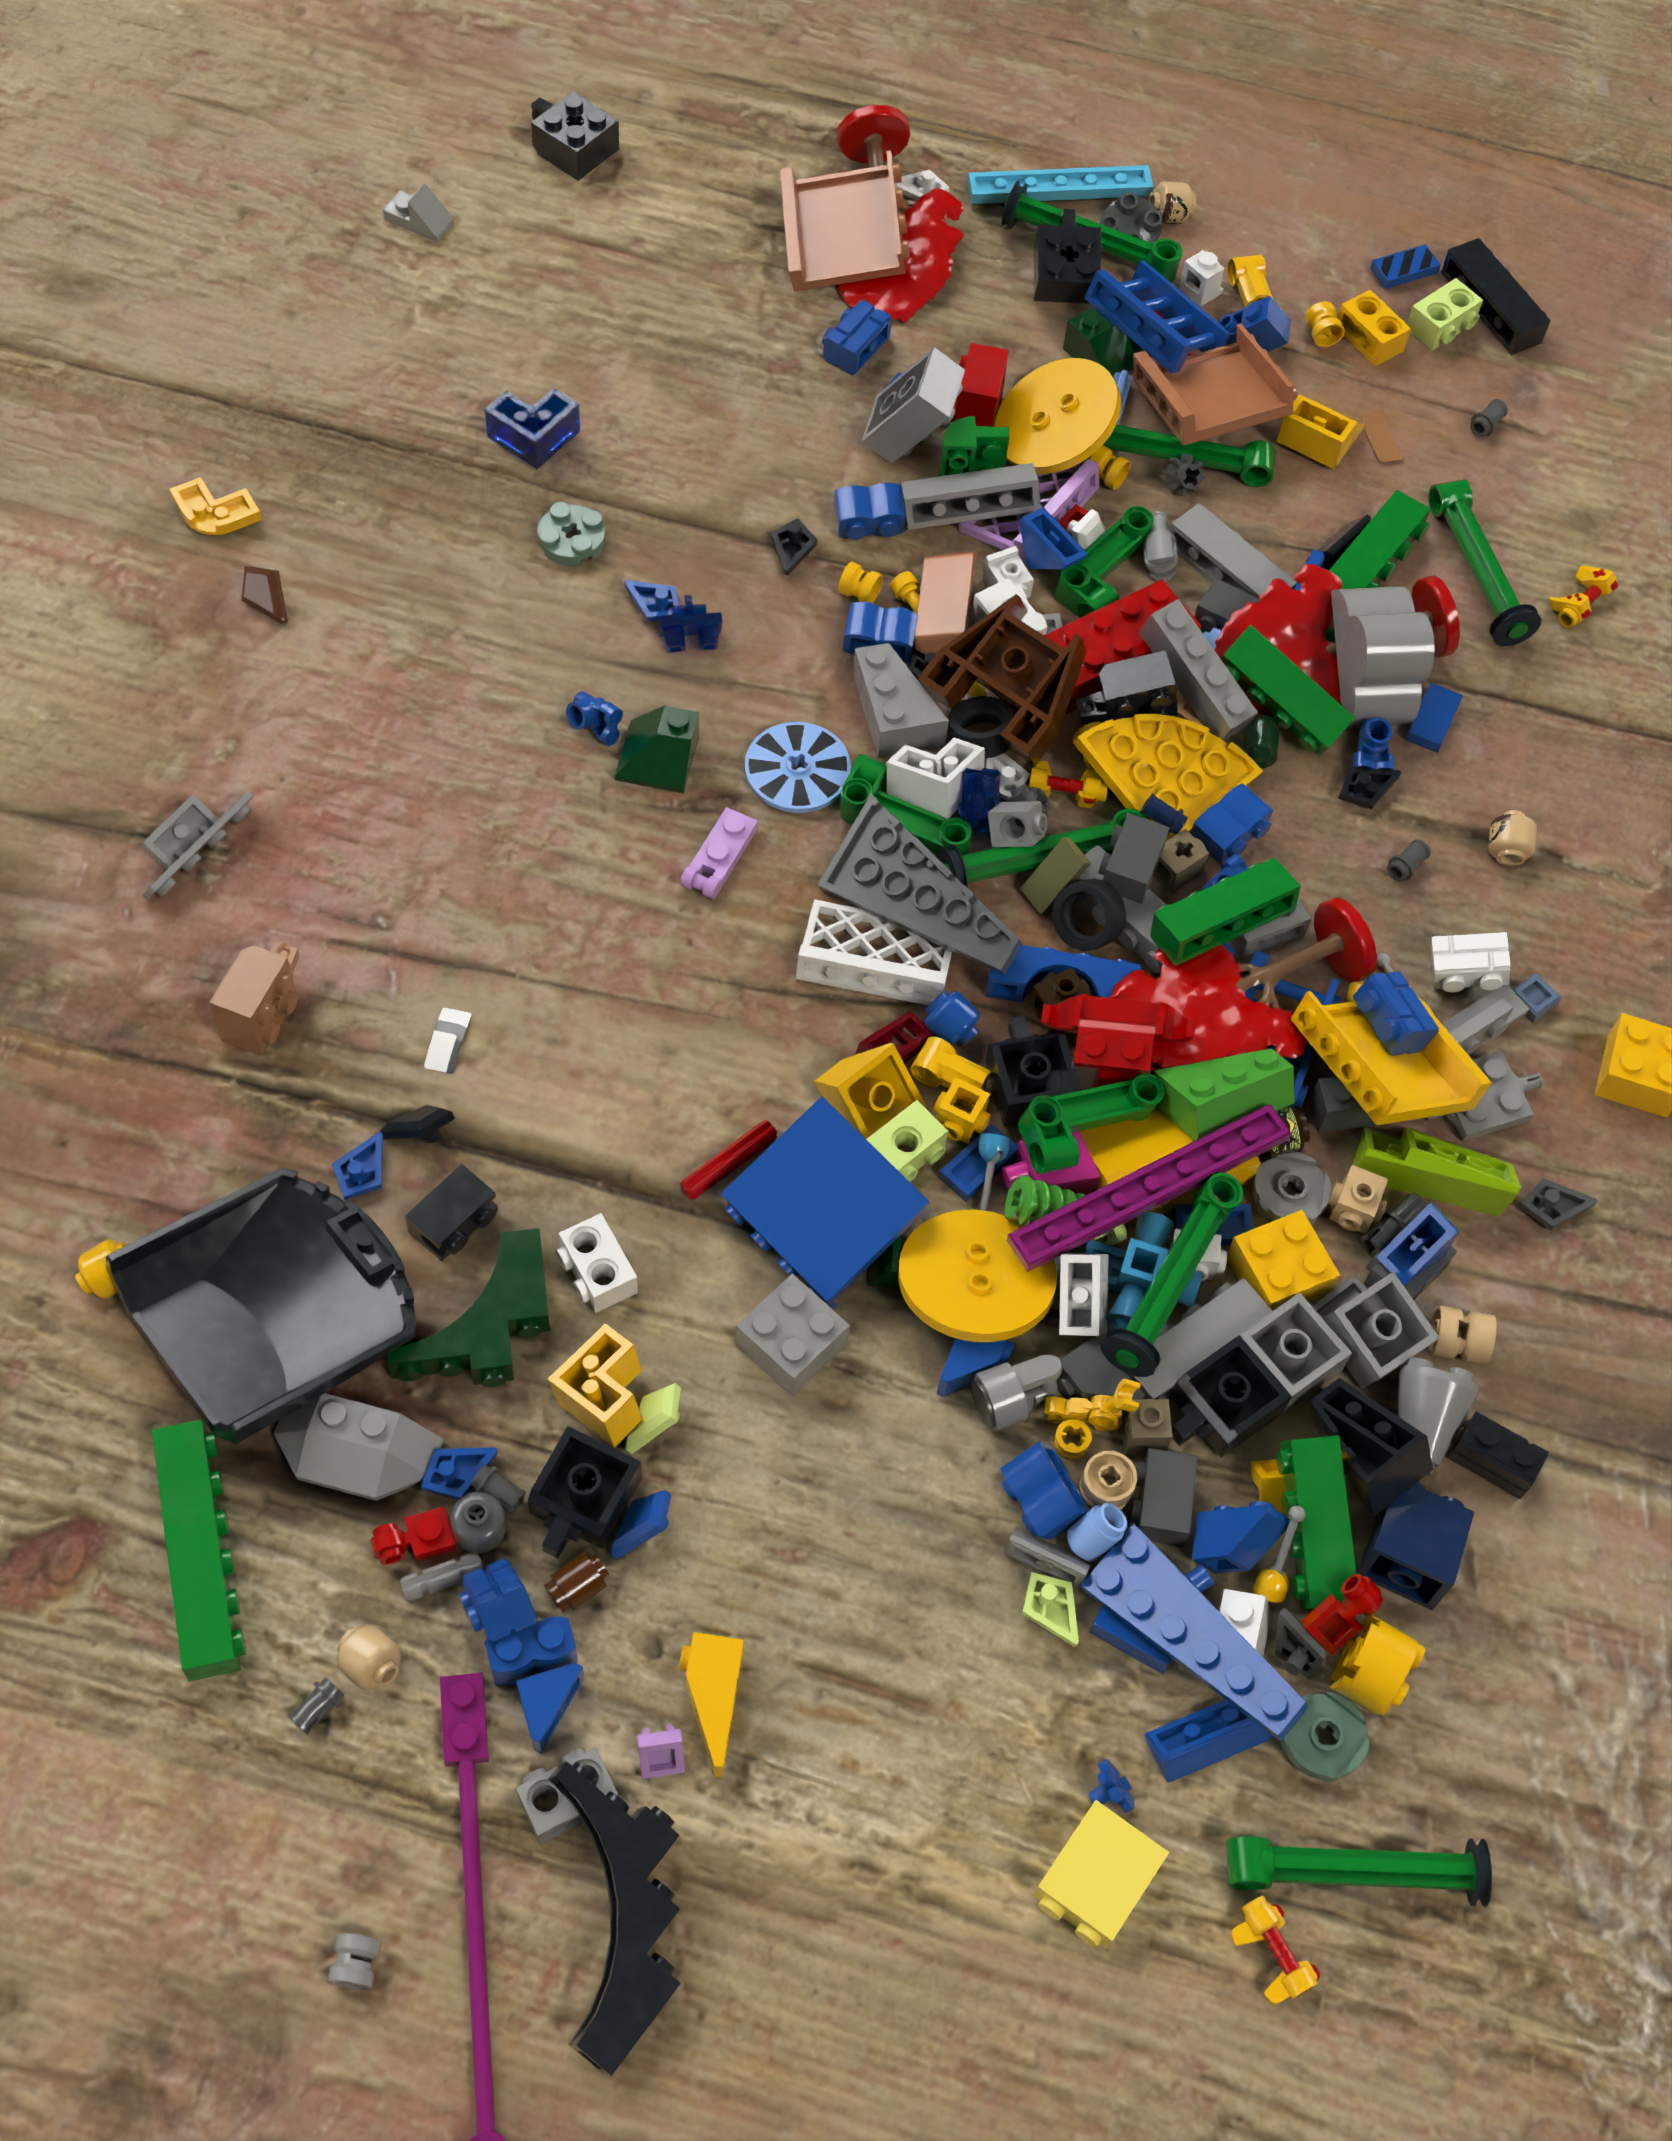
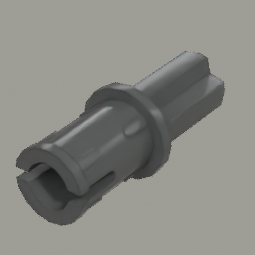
M1417 1193L1406 1195L1391 1211L1385 1210L1380 1222L1360 1237L1363 1248L1368 1253L1372 1251L1374 1256L1378 1254L1426 1207V1203Z

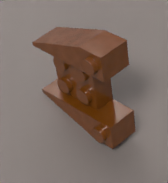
M1015 594L941 648L918 677V680L930 696L951 710L963 699L975 681L1018 709V712L1000 735L1010 750L1036 767L1057 739L1087 650L1081 636L1075 634L1064 649L1022 622L1021 620L1026 615L1027 610L1021 597Z

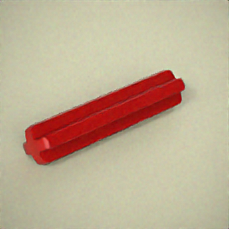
M763 1120L684 1178L680 1183L682 1192L690 1200L699 1197L777 1138L775 1127L768 1120Z

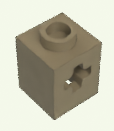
M1185 828L1165 842L1153 876L1172 894L1203 873L1209 852L1203 842L1198 838H1194Z
M1169 1399L1132 1400L1139 1403V1408L1134 1413L1124 1411L1122 1414L1125 1455H1146L1149 1448L1167 1451L1173 1438Z

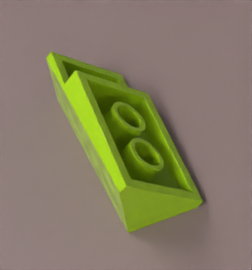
M1406 1126L1400 1140L1364 1127L1353 1165L1387 1178L1388 1182L1385 1188L1408 1194L1417 1193L1420 1197L1499 1217L1521 1189L1513 1164Z

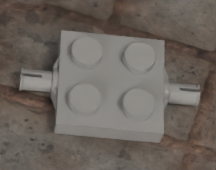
M1502 1051L1473 1059L1476 1065L1492 1082L1475 1109L1423 1118L1425 1121L1447 1116L1456 1126L1462 1141L1526 1123L1532 1119L1534 1113L1524 1092L1541 1088L1543 1081L1542 1078H1539L1540 1074L1537 1072L1518 1078L1512 1072Z

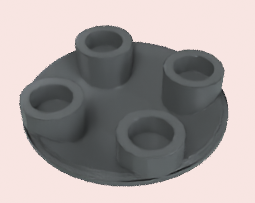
M1128 192L1124 193L1120 199L1115 200L1105 209L1100 224L1153 244L1161 234L1162 214L1148 200Z

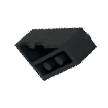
M1338 1378L1310 1400L1318 1436H1340L1344 1474L1374 1517L1433 1470L1427 1435L1341 1378Z

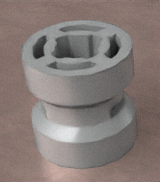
M338 1934L334 1950L337 1953L336 1963L329 1969L327 1983L352 1990H372L375 1975L371 1969L373 1960L379 1957L381 1941L363 1935Z

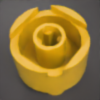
M1371 1614L1361 1621L1363 1626L1361 1631L1364 1632L1362 1636H1358L1354 1641H1348L1331 1677V1680L1335 1683L1330 1688L1373 1714L1384 1716L1392 1704L1398 1707L1404 1700L1409 1690V1684L1405 1682V1679L1410 1669L1415 1670L1426 1649L1418 1644L1416 1639Z

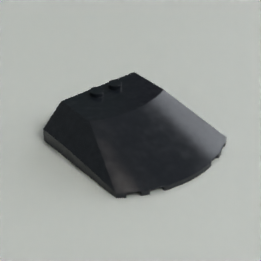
M284 1167L106 1256L107 1271L134 1327L214 1435L234 1444L245 1440L318 1398L415 1337L416 1319L412 1288L409 1287L405 1276L404 1265L384 1232L354 1202L349 1199L343 1201L338 1196L332 1194L328 1185L321 1181H318L315 1185L302 1178H298V1172Z

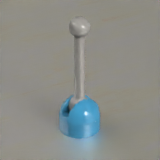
M990 1133L980 1134L979 1153L982 1159L987 1162L980 1210L988 1211L995 1164L1006 1158L1010 1147L1011 1139L1006 1136Z

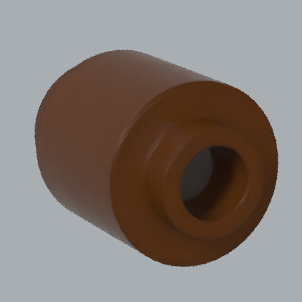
M582 1552L550 1575L552 1580L546 1583L544 1587L559 1610L564 1613L570 1608L573 1610L577 1609L605 1589L607 1585L604 1578L609 1573L596 1554L588 1558Z

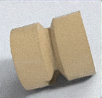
M1437 1305L1432 1316L1431 1326L1439 1336V1339L1428 1346L1429 1355L1454 1359L1459 1354L1464 1362L1487 1365L1491 1359L1496 1339L1497 1323L1495 1315L1471 1311L1467 1316H1464L1461 1309ZM1458 1330L1461 1331L1460 1337H1457Z
M1102 1451L1093 1455L1087 1462L1078 1485V1490L1086 1501L1089 1510L1095 1505L1111 1503L1124 1512L1137 1483V1471L1132 1461L1124 1454L1116 1451Z

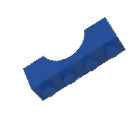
M1022 945L1005 976L991 969L989 970L985 997L1022 1003L1025 997L1033 990V986L1040 983L1045 976L1052 972L1061 973L1072 967L1078 978H1083L1087 982L1091 990V996L1110 998L1115 984L1122 981L1125 976L1133 971L1141 970V965L1133 964L1123 959L1109 960L1094 957L1087 953L1074 954L1057 951L1051 947L1038 948Z

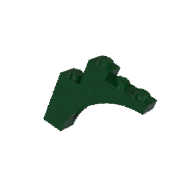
M540 1228L500 1233V1247L496 1265L481 1295L461 1317L448 1327L420 1341L400 1346L387 1355V1363L391 1379L398 1378L401 1381H416L421 1379L423 1375L432 1374L453 1377L462 1374L464 1371L471 1370L474 1385L482 1384L485 1387H497L503 1385L506 1381L514 1380L510 1336L518 1335L522 1338H532L539 1336L542 1332L550 1331Z

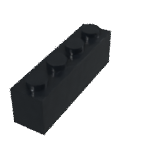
M1477 238L1448 249L1441 273L1448 282L1457 278L1483 299L1478 313L1480 315L1479 318L1505 349L1513 355L1542 344L1551 320L1481 239Z

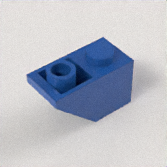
M1271 296L1252 302L1247 307L1233 314L1225 315L1217 321L1231 333L1226 345L1237 342L1236 325L1240 323L1249 334L1254 335L1256 342L1267 352L1287 344L1289 340L1291 319Z
M1262 1501L1251 1502L1247 1507L1234 1508L1221 1505L1214 1507L1213 1511L1197 1512L1192 1560L1214 1574L1250 1571L1287 1530L1290 1519L1275 1510L1272 1504Z

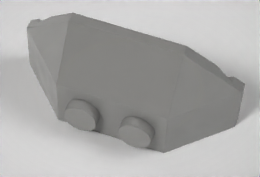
M327 1393L280 1419L274 1432V1436L298 1480L375 1501L400 1492L418 1482L422 1483L434 1450L442 1449L444 1444L443 1438L401 1413Z

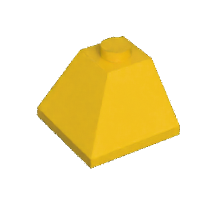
M893 1043L842 1059L814 1080L821 1095L865 1139L869 1138L916 1100L924 1107L926 1106Z

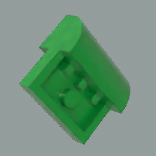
M975 416L964 417L951 423L943 436L938 477L1005 467L1009 444V427L976 426Z

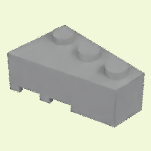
M886 643L855 648L853 677L877 757L896 754L904 745L920 750L945 746L949 720L892 646Z

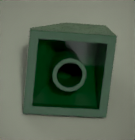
M1093 307L1067 321L1063 349L1073 358L1088 359L1099 363L1110 372L1112 377H1114L1116 372L1121 373L1122 370H1126L1128 373L1134 369L1133 354L1145 351Z
M664 705L632 719L614 776L615 781L684 794L699 740V712Z

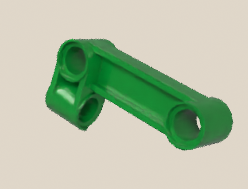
M1142 506L1128 508L1120 520L1085 550L1088 553L1086 559L1061 570L1054 593L1056 600L1079 618L1119 600L1120 596L1117 591L1109 584L1103 582V580L1133 552L1143 547V540L1150 533L1154 518L1152 513Z
M862 754L857 756L850 774L841 788L839 812L844 821L853 824L872 794L930 852L937 854L939 857L941 847L949 849L950 845H955L961 855L968 854L972 831L966 821L959 818L947 819L886 794V764Z
M1140 1074L1132 1080L1053 1097L1040 1095L1034 1098L1018 1123L1019 1132L1028 1150L1034 1171L1041 1175L1077 1166L1080 1153L1077 1141L1072 1135L1073 1132L1127 1120L1142 1121L1147 1119L1164 1097L1165 1090L1162 1082L1154 1075ZM1037 1117H1040L1041 1119H1043L1044 1122H1041L1040 1120H1038Z

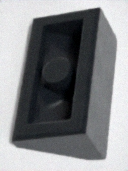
M1367 514L1346 524L1317 549V551L1324 553L1325 556L1321 568L1328 571L1371 521V516Z

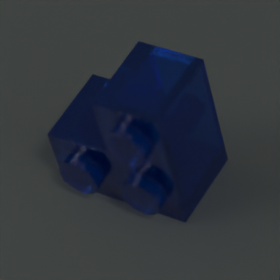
M552 388L533 406H530L506 390L485 408L487 437L535 469H539L580 432L579 403L555 388Z

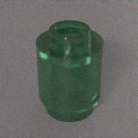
M1266 715L1255 716L1244 730L1243 751L1261 769L1272 766L1277 761L1280 730L1275 719Z

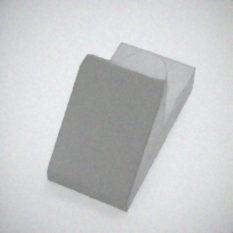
M425 184L413 196L399 191L383 209L384 220L437 243L454 224V218Z

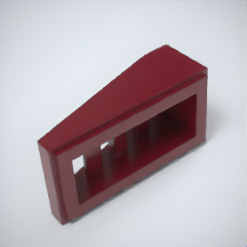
M908 1011L859 1042L855 1055L888 1043H893L905 1064L922 1049L929 1037H935V1035L926 1027L924 1022L911 1011ZM906 1028L916 1038H911L903 1029Z

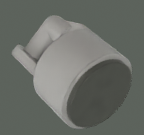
M1041 1355L1014 1366L1006 1362L974 1374L971 1380V1390L978 1412L987 1428L996 1432L1028 1420L1029 1411L1045 1402L1046 1397H1056L1058 1393L1057 1378L1062 1373L1061 1361L1053 1355Z

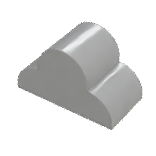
M1404 586L1337 589L1331 591L1341 705L1355 717L1346 729L1360 728V723L1364 719L1377 717L1387 720L1391 726L1413 723L1420 710L1421 683L1425 682L1430 676L1434 662V635L1428 617L1423 612H1415L1411 594Z

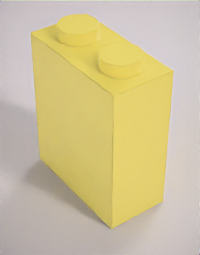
M1095 1800L1037 1887L1033 1896L1039 1900V1908L1055 1920H1060L1063 1917L1075 1926V1934L1085 1943L1095 1948L1101 1945L1107 1949L1169 1852Z

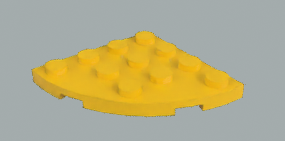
M1135 714L1130 718L1114 721L1111 719L1090 728L1073 741L1074 745L1126 809H1134L1140 812L1142 806L1152 793L1176 810L1183 809V814L1188 819L1180 832L1185 828L1190 831L1193 823L1207 809L1218 803L1229 791L1241 783L1246 786L1263 772L1255 761L1233 742L1228 744L1221 740V738L1209 732L1210 728L1187 719L1169 715ZM1145 816L1147 820L1153 821L1149 817ZM1170 832L1166 841L1175 836V834Z

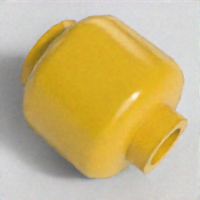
M111 1239L104 1240L78 1258L80 1272L75 1274V1278L86 1294L89 1295L93 1292L103 1299H109L117 1294V1290L107 1271L106 1256L127 1246L125 1242L117 1243Z

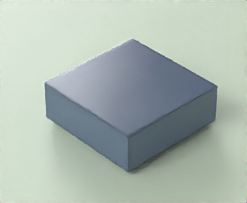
M1537 973L1513 989L1518 997L1528 1006L1529 1010L1525 1016L1532 1023L1557 1006L1562 999Z

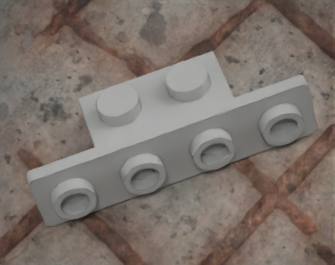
M247 791L219 819L192 794L140 845L146 853L166 870L147 889L143 897L149 901L157 893L162 898L177 883L173 877L181 869L188 873L202 859L198 852L206 844L212 849L227 834L223 828L230 821L237 825L251 811L247 804L254 795Z
M1502 985V987L1484 996L1442 1023V1025L1464 1051L1470 1055L1481 1043L1489 1038L1491 1040L1495 1039L1510 1024L1526 1015L1529 1008L1508 985Z

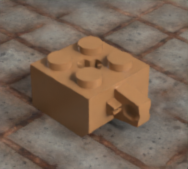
M277 941L270 950L256 945L241 949L209 1002L221 1041L260 1056L264 1054L268 1045H273L280 1034L282 1021L287 1014L293 1013L298 1002V994L296 993L292 975L300 957L298 948Z

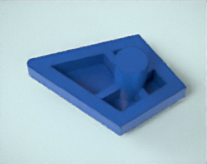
M625 580V589L647 622L681 618L676 586Z
M378 1132L332 1164L344 1200L382 1188L383 1135L381 1132Z
M497 1448L435 1449L421 1489L459 1500L472 1488L471 1482L481 1467L484 1465L489 1466L497 1456Z
M663 1490L634 1499L631 1502L609 1553L616 1560L668 1527L669 1520L667 1519L671 1499V1494L668 1491Z

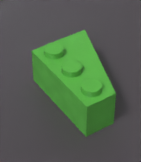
M1272 1048L1154 1071V1076L1162 1082L1165 1090L1163 1099L1156 1106L1157 1109L1194 1141L1268 1104H1271L1274 1110L1278 1111L1295 1103L1294 1066Z

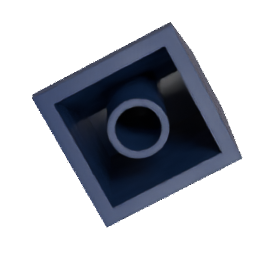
M1417 1482L1379 1513L1356 1573L1361 1576H1368L1377 1586L1433 1611L1455 1583L1474 1511L1465 1508L1464 1504L1455 1498L1441 1497L1427 1491L1424 1485Z

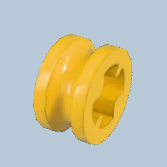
M1068 1419L1063 1421L1056 1430L1053 1439L1054 1448L1061 1457L1067 1460L1080 1459L1088 1451L1092 1441V1433L1084 1422L1078 1419ZM1067 1432L1072 1437L1076 1435L1081 1437L1078 1444L1079 1447L1074 1443H1064Z

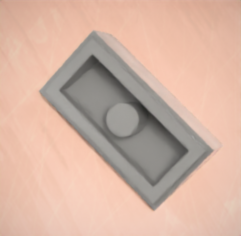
M1021 1528L1014 1530L1005 1551L1007 1556L1053 1578L1072 1582V1587L1076 1589L1081 1588L1080 1585L1091 1566L1090 1561L1079 1558L1074 1553L1038 1536L1035 1537Z

